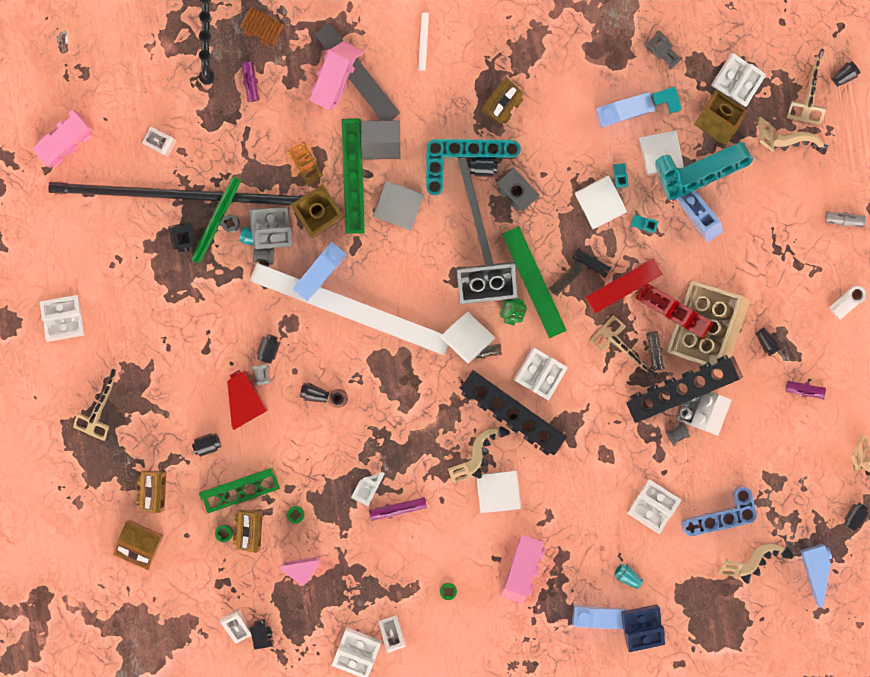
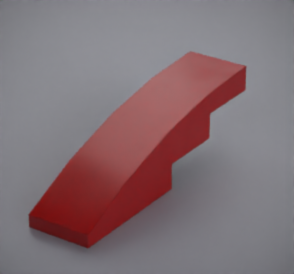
M653 258L586 296L585 299L595 314L662 276L663 273Z
M650 284L644 285L636 297L640 302L702 339L706 337L714 324L709 319Z

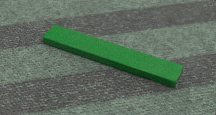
M361 118L342 119L346 234H365Z
M518 226L503 233V239L549 339L567 331L520 227Z

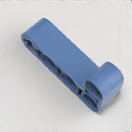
M744 486L736 487L733 491L735 507L685 518L681 523L682 531L688 536H697L754 522L757 513L752 492ZM742 490L747 492L745 500L738 499V493ZM746 509L751 510V516L748 519L742 517V513ZM727 513H731L733 516L730 523H724L723 521ZM707 518H713L714 524L712 527H705V520ZM698 520H700L701 530L699 526L693 527L691 532L686 529L689 526V522L697 525L699 524Z

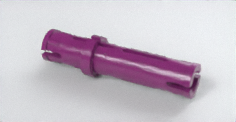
M425 497L369 509L371 522L387 517L391 519L392 516L427 509Z

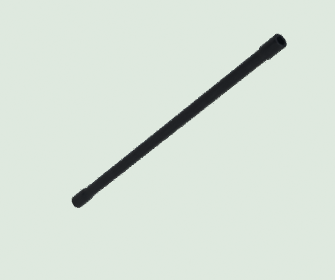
M49 182L48 187L49 193L55 194L73 193L220 201L224 193L68 184L64 182ZM235 193L231 202L291 205L305 195Z

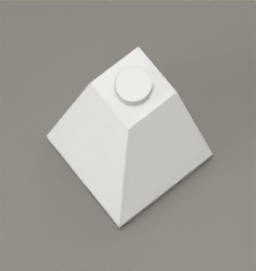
M677 130L639 138L646 176L657 174L655 162L663 155H670L678 169L684 168Z

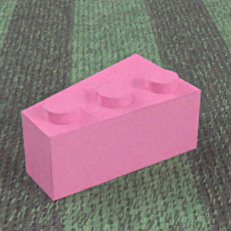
M345 41L332 49H328L323 58L325 60L324 65L320 67L317 73L319 77L317 83H314L310 93H312L310 101L329 111L336 107L347 86L346 81L349 73H353L355 70L353 64L357 57L362 56L364 51Z
M73 109L68 113L70 115L68 119L64 122L60 121L54 131L44 136L32 148L49 168L52 166L54 168L63 161L62 158L66 154H72L76 151V146L81 141L84 143L92 136L91 133L94 130Z
M521 535L506 577L504 589L500 595L501 597L522 603L527 595L531 596L534 587L531 582L533 577H537L539 566L536 565L538 559L542 560L545 549L542 546L544 542Z

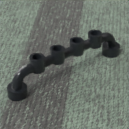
M200 0L202 2V12L199 14V19L202 22V31L199 33V39L202 41L199 58L201 59L202 71L199 74V80L204 85H211L215 81L214 73L209 70V61L212 57L209 52V42L212 39L209 33V23L212 20L209 13V4L212 0Z

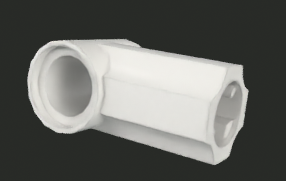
M851 286L829 309L841 320L866 299L865 289L860 286ZM855 289L861 292V297L857 300L852 298V292Z

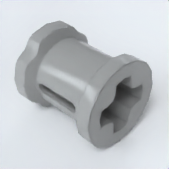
M269 364L252 367V370L255 372V386L272 383L269 380L267 369Z

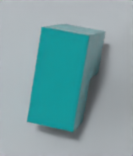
M675 87L651 94L654 106L666 103L669 114L682 110Z
M626 163L613 164L615 188H627L629 185Z
M635 214L630 226L654 234L659 221Z

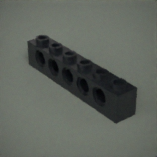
M727 355L716 359L717 363L715 364L705 363L699 366L700 370L696 372L689 370L682 373V378L676 380L675 377L664 381L665 385L658 387L656 384L647 388L648 392L644 394L637 392L630 395L631 399L626 404L634 422L638 423L743 378V375L735 357L731 356L728 358ZM715 369H720L722 371V378H718L715 376ZM697 376L705 379V385H700L697 382ZM681 383L687 386V392L680 390L679 385ZM662 391H667L670 394L669 400L663 398ZM645 398L652 400V407L645 404Z
M472 370L460 387L462 390L461 395L468 400L474 398L478 401V407L485 412L487 409L494 413L492 417L499 422L504 420L509 423L508 428L516 434L519 431L525 435L523 439L533 445L535 442L540 445L539 450L547 456L550 453L555 455L567 438L562 432L474 370ZM483 386L486 388L487 393L484 397H478L475 394L477 387ZM498 397L502 400L501 407L493 408L491 406L493 398ZM509 409L517 410L518 415L515 419L507 417ZM525 420L533 422L531 430L523 429L522 424ZM541 431L548 432L549 438L547 441L542 442L538 439V434Z

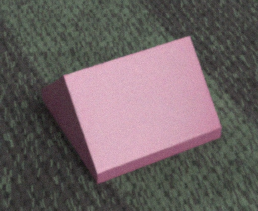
M318 556L283 562L280 566L281 571L304 586L320 564L322 558Z

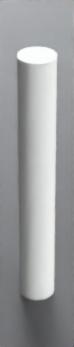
M425 12L421 15L419 71H426L429 13Z

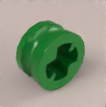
M299 506L291 507L287 512V519L293 524L300 523L304 519V510ZM294 510H298V513H301L297 520H294V517L291 518L290 515Z
M221 525L215 531L216 539L222 543L229 541L233 536V530L228 525ZM222 528H225L226 532L229 533V537L226 536V539H223L222 535L219 534V530L222 531Z
M445 583L440 587V595L444 600H452L457 595V589L452 583ZM445 587H452L454 589L452 591L453 595L444 596L443 592L445 591L443 589Z

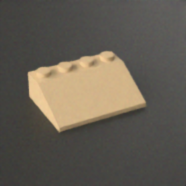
M691 280L683 304L714 324L704 339L676 324L666 353L700 365L708 362L711 365L717 363L716 359L727 355L728 358L731 357L750 300L743 296Z

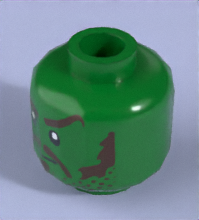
M519 298L505 299L499 315L504 319V323L515 326V323L523 322L527 306L524 304V300Z

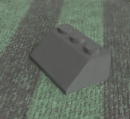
M515 262L456 268L460 304L518 298Z

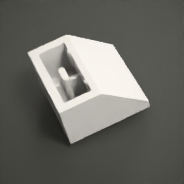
M713 392L707 393L683 403L676 420L718 436L732 400Z

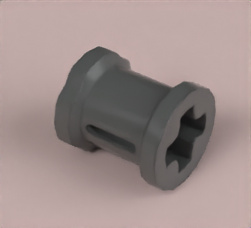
M229 214L222 218L221 225L225 231L232 233L239 229L240 221L237 217ZM231 219H233L235 226H231L228 229L226 221H231Z
M254 248L253 263L261 261L273 264L274 248Z
M682 422L673 430L665 431L673 446H676L677 442L686 437L690 438V434Z

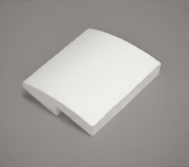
M731 53L711 86L735 102L747 107L767 74L754 65L748 64L736 54Z
M609 175L575 192V196L592 229L627 212Z
M78 295L40 301L41 318L44 322L45 339L47 342L85 336Z
M469 312L464 314L441 336L467 363L476 358L495 339Z
M532 347L513 380L549 400L568 367Z
M517 471L482 474V478H477L480 513L522 509Z
M649 479L627 514L660 534L669 518L674 514L681 499Z
M346 627L332 666L359 677H368L382 641Z

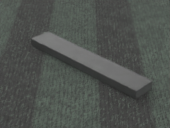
M330 23L314 34L326 50L332 49L343 42V39ZM356 58L353 64L355 70L353 73H349V80L381 120H393L400 112L358 58Z
M465 157L458 158L485 265L493 264L467 160Z

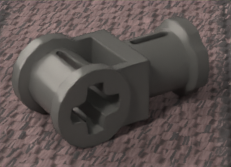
M659 30L649 42L646 41L644 43L645 47L658 59L662 58L669 65L668 68L670 70L682 59L681 56H678L671 49L673 47L672 44Z

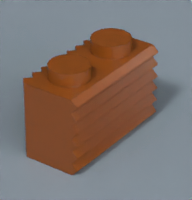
M251 6L239 26L243 30L242 34L249 38L253 36L259 38V43L268 48L270 45L275 47L285 29L283 23Z

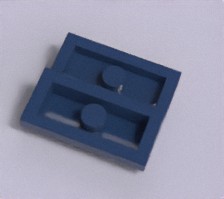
M658 604L621 612L629 653L665 645L664 627L661 625V614Z

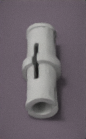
M827 211L825 223L842 225V227L856 226L864 228L866 216L849 214V212L835 213Z

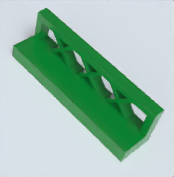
M272 467L201 491L199 496L204 502L207 513H211L279 490L280 486ZM272 476L275 487L267 489L261 486L265 478ZM248 484L257 486L255 493L252 495L243 492ZM230 490L239 492L237 499L234 501L225 498ZM216 496L221 499L218 506L210 508L207 498Z

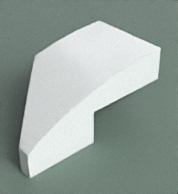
M381 472L360 480L351 498L368 507L385 473Z

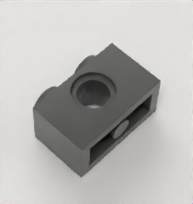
M514 167L496 184L498 186L496 190L503 197L508 196L511 200L510 205L517 212L519 210L522 212L526 210L540 196ZM514 186H519L522 189V194L518 197L511 193V189Z

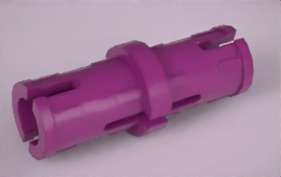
M254 62L242 63L243 85L246 88L247 102L259 101L258 79L255 77Z
M788 380L785 391L786 393L802 395L804 398L809 396L824 400L826 387L809 385L808 382L803 384Z

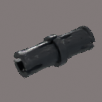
M578 248L576 253L581 255L582 258L574 254L572 259L587 266L588 270L592 269L606 278L608 273L603 271L602 268L609 272L611 266L597 260L596 256L592 257Z

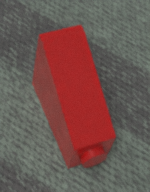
M240 370L230 375L231 379L227 381L233 430L268 411L247 372H241Z

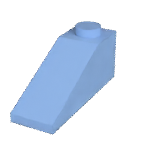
M650 92L595 109L601 129L655 111Z
M695 190L676 199L696 230L707 243L723 233L721 221Z
M331 242L294 286L293 290L308 301L341 264L347 253Z
M819 544L800 550L816 605L820 608L824 606L831 566L829 559L832 558L829 547L826 548L825 545Z
M574 604L572 624L575 627L623 629L621 612L629 609Z

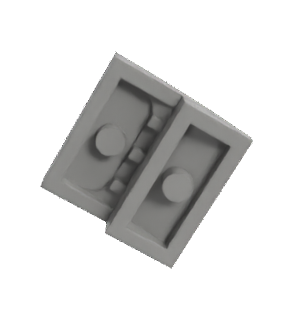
M385 181L373 217L412 230L424 194Z
M288 207L249 209L255 249L292 246V227H289Z

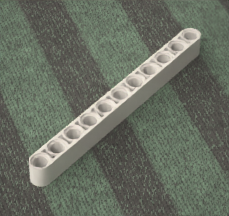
M256 263L250 279L251 282L442 355L446 354L449 345L441 338L442 334L321 287L306 301L293 290L300 279Z

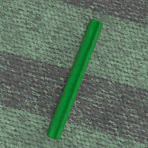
M235 176L231 177L191 257V260L200 263L241 183V179Z

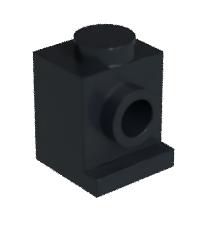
M190 223L168 226L172 249L178 250V252L189 251V247L194 246ZM179 234L183 236L182 241H178L177 236Z
M265 619L254 621V624L250 626L254 650L273 647L275 644L274 640L270 641V638L273 637L271 626H267Z

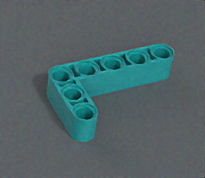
M433 139L429 141L426 154L427 192L432 196H438L442 193L444 188V158L480 157L514 159L518 157L521 151L519 142L515 140ZM435 143L441 147L440 152L436 154L430 151V146ZM471 144H476L479 147V151L476 154H471L468 151V147ZM495 144L498 147V152L490 154L487 150L489 145ZM450 145H459L460 151L456 154L449 151ZM515 145L518 150L517 153L509 154L507 146ZM438 163L441 169L439 172L433 173L430 171V165ZM438 182L440 190L432 192L429 189L430 184Z
M739 142L678 170L670 155L659 157L655 162L659 183L668 200H674L749 166L753 162V157L745 143Z

